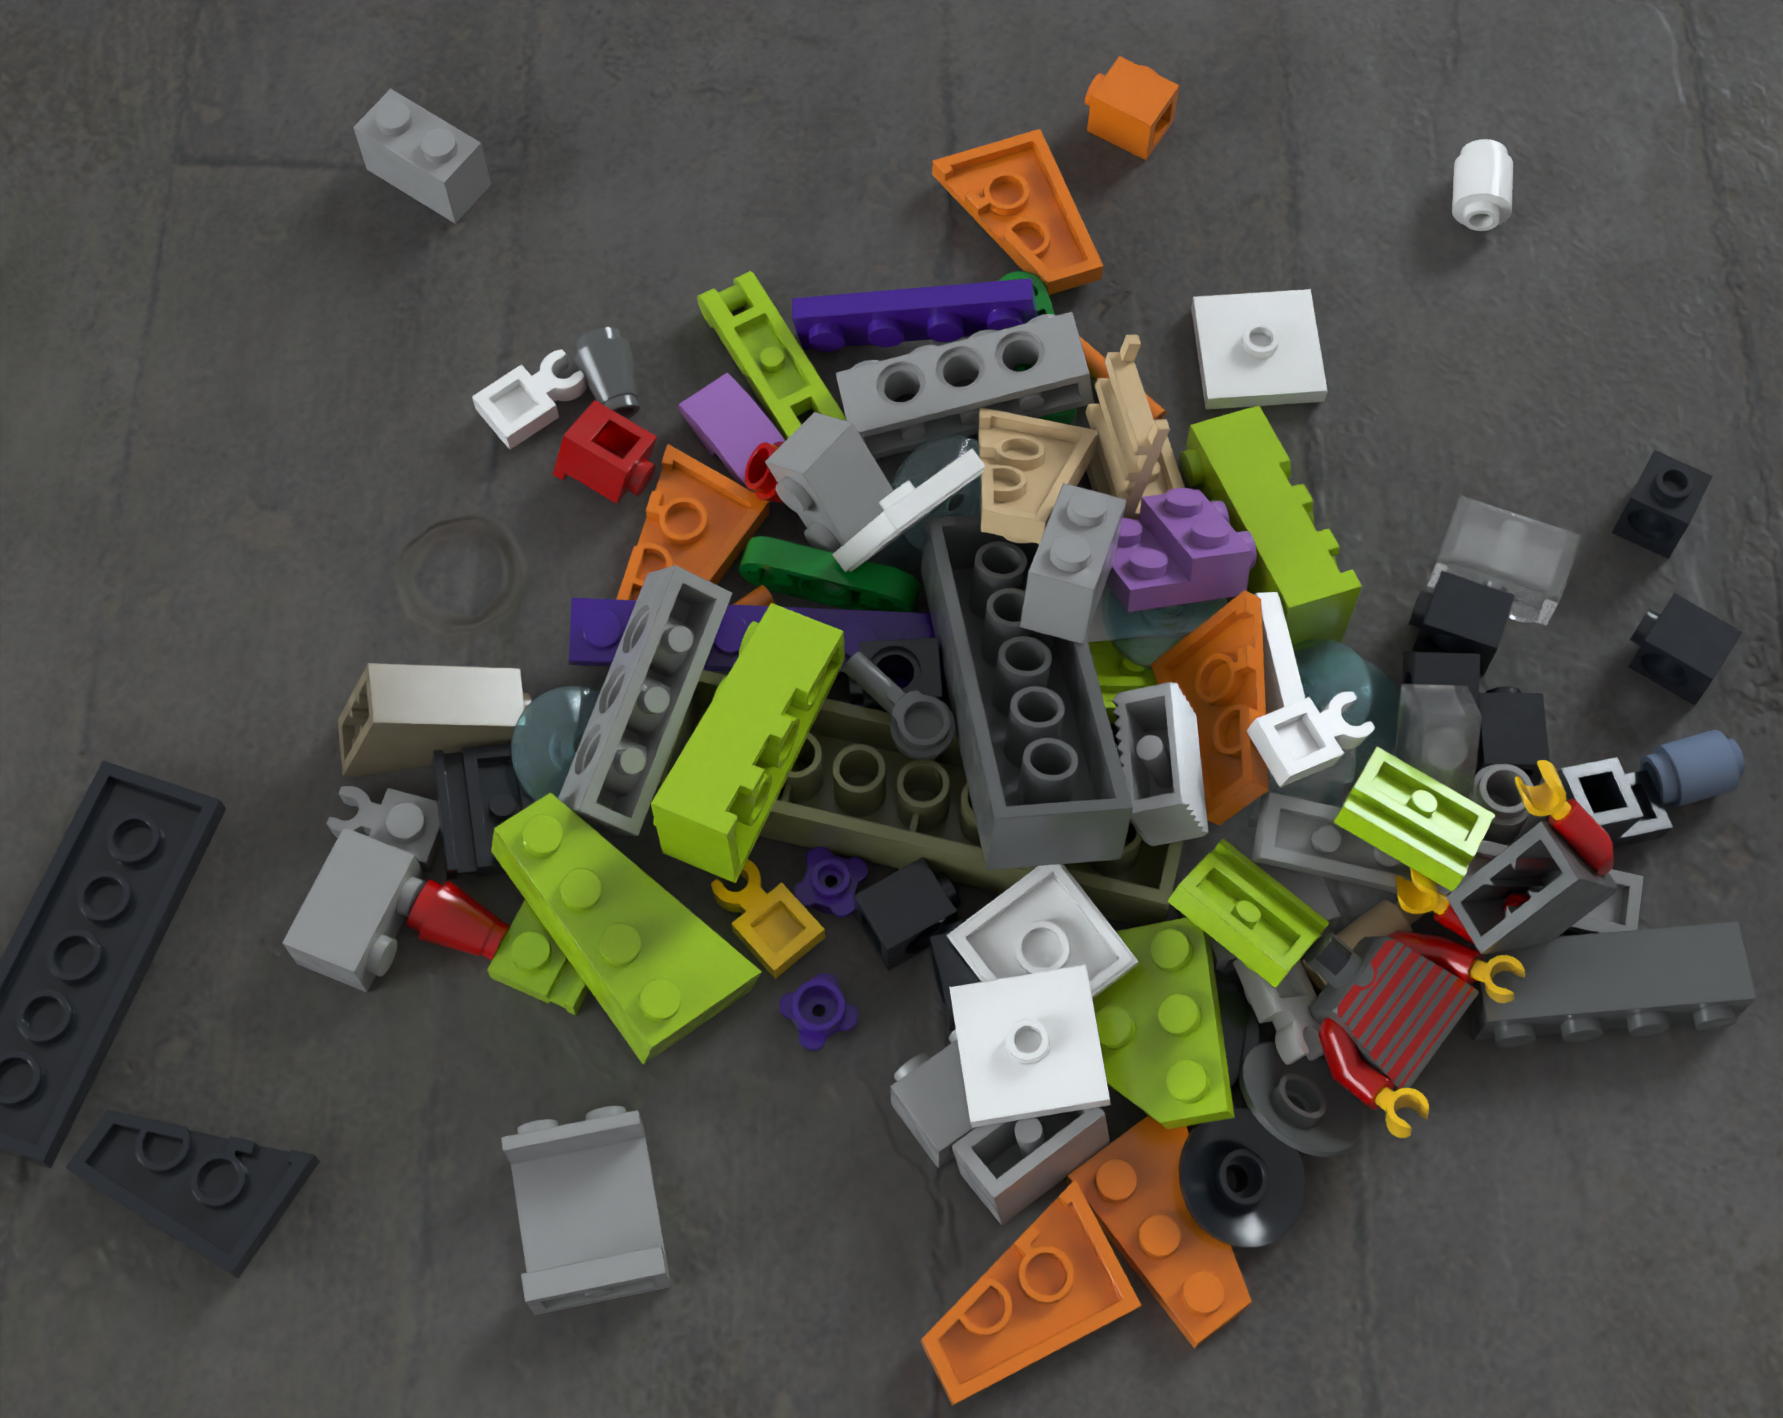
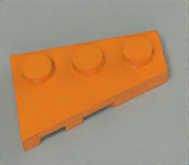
M1246 590L1151 664L1157 685L1168 682L1177 683L1179 689L1182 690V695H1185L1186 701H1189V706L1193 707V713H1196L1207 821L1219 826L1269 790L1268 767L1246 731L1256 718L1266 715L1261 598Z

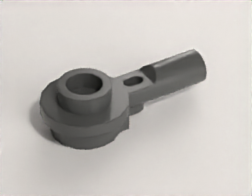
M860 651L847 661L843 671L891 715L889 730L892 741L900 752L910 758L926 760L938 757L949 748L954 739L956 724L954 715L946 703L934 696L923 695L918 690L910 691L906 694Z

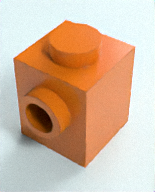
M1119 56L1106 75L1102 73L1097 74L1088 88L1085 97V105L1089 106L1087 131L1147 160L1174 122L1180 85L1158 75L1147 66L1137 65Z

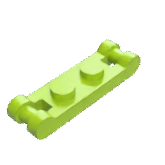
M749 271L734 278V285L720 292L712 288L697 295L698 305L706 322L711 328L715 329L785 441L801 426L796 416L810 409H813L816 413L847 421L753 272ZM741 307H745L747 309L746 311L735 316H733L731 313Z

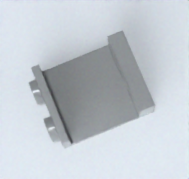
M607 1106L588 1112L585 1115V1121L559 1126L556 1120H537L519 1126L517 1129L518 1134L501 1137L503 1152L511 1164L527 1272L521 1274L525 1303L534 1315L671 1287L645 1128L638 1110L626 1112V1108L622 1106Z

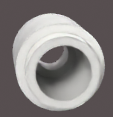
M1482 139L1466 144L1462 148L1460 156L1455 160L1452 214L1459 223L1469 229L1476 231L1493 229L1505 222L1512 213L1513 161L1503 144L1494 140Z

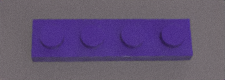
M1032 278L792 298V320L802 349H815L822 352H833L848 346L872 344L879 347H893L902 342L922 340L953 342L961 337H970L983 330L999 331L1026 324L1038 316Z

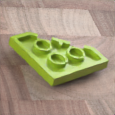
M1187 917L1116 931L1139 963L1092 999L1107 1085L1142 1109L1166 1129L1234 1118L1210 935L1195 926Z

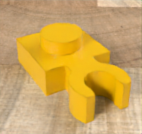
M747 859L740 873L748 881L747 886L741 891L732 892L726 889L721 881L715 879L711 882L713 896L723 909L730 912H741L742 915L731 923L733 933L776 979L825 938V929L782 882L767 894L762 889L761 875L757 866Z

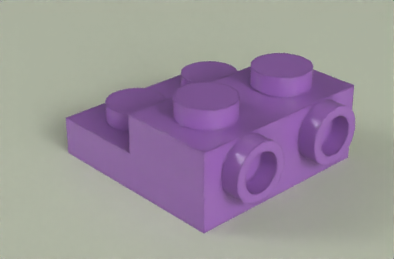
M1174 488L1167 491L1166 494L1144 496L1141 498L1139 519L1123 518L1116 556L1106 584L1127 612L1236 597L1244 590L1247 591L1249 571L1256 563L1255 541L1250 532H1236L1231 527L1228 510L1221 500L1209 501L1199 489Z

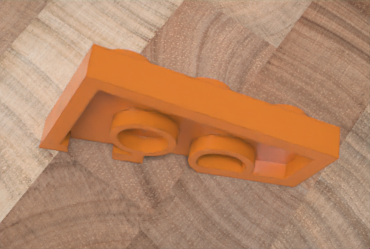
M1041 129L932 161V175L1023 271L1036 275L1044 282L1048 295L1102 279L1103 264Z
M667 444L661 462L662 471L656 489L651 492L645 510L647 517L638 544L633 547L616 600H637L648 573L675 565L717 585L747 545L749 539L753 537L770 514L769 501L758 499L754 492Z
M1148 1115L1068 1174L1066 1183L1070 1185L1076 1179L1100 1227L1195 1349L1247 1309L1252 1301L1232 1247L1208 1235L1195 1222L1182 1197L1179 1183V1160L1182 1148L1189 1135L1187 1127L1166 1129Z
M1076 1179L920 1340L952 1406L1142 1306Z

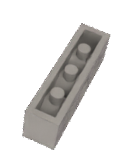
M1073 312L1057 316L1052 314L1037 316L1026 324L999 331H979L968 339L941 346H921L910 354L883 361H863L851 369L836 373L846 420L854 424L874 459L977 434L979 407L1039 418L1044 415L1094 403L1090 373ZM1022 364L1034 365L1026 371H1012L1013 368ZM964 379H972V380H975L973 383H971V384L968 385V386H964V387H955V386H953L955 383H957V382L960 381V380H964ZM902 395H916L906 402H894Z
M676 565L647 574L558 797L561 802L594 830L610 837L639 835L732 596V592Z

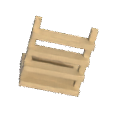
M1126 335L1120 352H1108L1106 355L1105 364L1110 378H1098L1095 385L1100 404H1088L1085 412L1090 429L1098 430L1096 453L1086 471L1092 490L1126 499L1123 518L1134 520L1139 519L1142 497L1166 494L1171 489L1185 487L1167 436L1170 430L1167 419H1153L1134 362L1141 346L1139 336Z

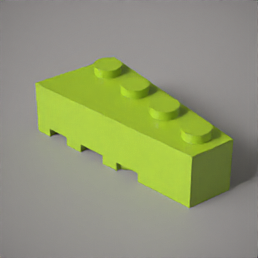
M1254 406L1190 425L1186 448L1180 452V465L1187 484L1190 487L1197 485L1198 489L1209 501L1221 500L1228 510L1231 527L1236 532H1250L1255 541L1256 563L1249 571L1247 592L1253 595L1256 593L1278 592L1295 656L1342 642L1362 585L1353 569L1340 573L1337 568L1335 555L1339 554L1340 546L1329 528L1318 532L1315 529L1314 501L1304 484L1291 486L1288 481L1291 477L1290 459L1260 406Z
M773 603L770 604L759 623L753 621L749 625L742 639L737 661L728 676L721 680L710 706L651 802L654 815L653 825L657 827L663 854L731 882H737L845 660L844 631Z
M551 792L494 828L491 852L643 1065L746 995L754 987L762 973L761 970Z

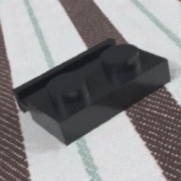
M527 743L462 748V752L444 754L443 750H433L432 766L446 880L456 879L457 875L476 874V877L507 874L491 852L495 827L535 802Z

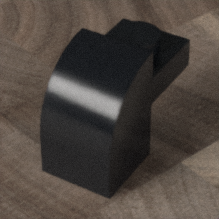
M1618 757L1561 768L1557 772L1566 792V801L1575 799L1608 833L1613 843V848L1658 839L1673 828L1648 770L1625 774ZM1550 815L1544 816L1546 821L1549 822Z

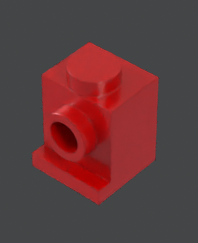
M594 400L563 435L552 475L562 481L569 475L616 504L627 491L639 496L650 482L656 469V465L649 460L657 436Z

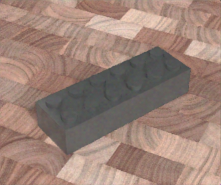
M981 514L927 518L921 573L935 637H938L941 665L951 710L955 719L957 738L986 870L1121 859L1133 807L1087 637L1085 643L1080 644L1020 627L1028 572L1039 544L1033 542L1015 543L1000 535L981 532Z

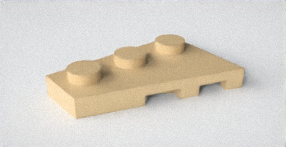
M979 407V458L985 465L983 468L984 472L979 475L981 532L1000 535L1015 543L1033 542L1040 544L1062 484L1065 483L1077 487L1094 457L1097 447L1098 430Z

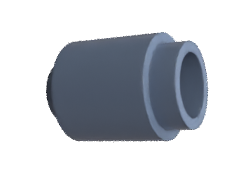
M1714 729L1655 746L1652 754L1641 757L1639 770H1648L1662 803H1668L1671 807L1676 808L1735 791L1739 784V776L1744 774L1745 761L1737 742L1732 738L1727 739L1721 731Z

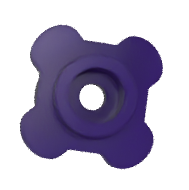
M819 846L811 849L806 855L808 869L804 880L796 884L794 896L806 908L812 906L819 912L833 914L838 918L852 915L855 912L854 895L858 892V885L868 877L866 863L859 857L844 859L834 856L826 847ZM829 877H834L838 882L834 887H828L825 884V880Z
M829 973L817 974L813 980L803 983L795 992H787L780 1000L781 1015L793 1021L800 1032L799 1042L807 1050L816 1051L822 1049L827 1038L840 1030L851 1031L858 1023L857 1008L845 1002L843 993L839 989L838 979ZM817 1006L825 1009V1014L821 1017H816L812 1013L813 1009Z

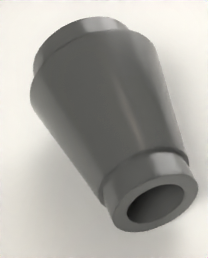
M616 327L598 328L579 337L575 342L577 353L574 356V362L579 371L581 370L585 375V381L596 401L626 419L637 414L640 406L637 400L638 394L631 342L623 338L620 329Z

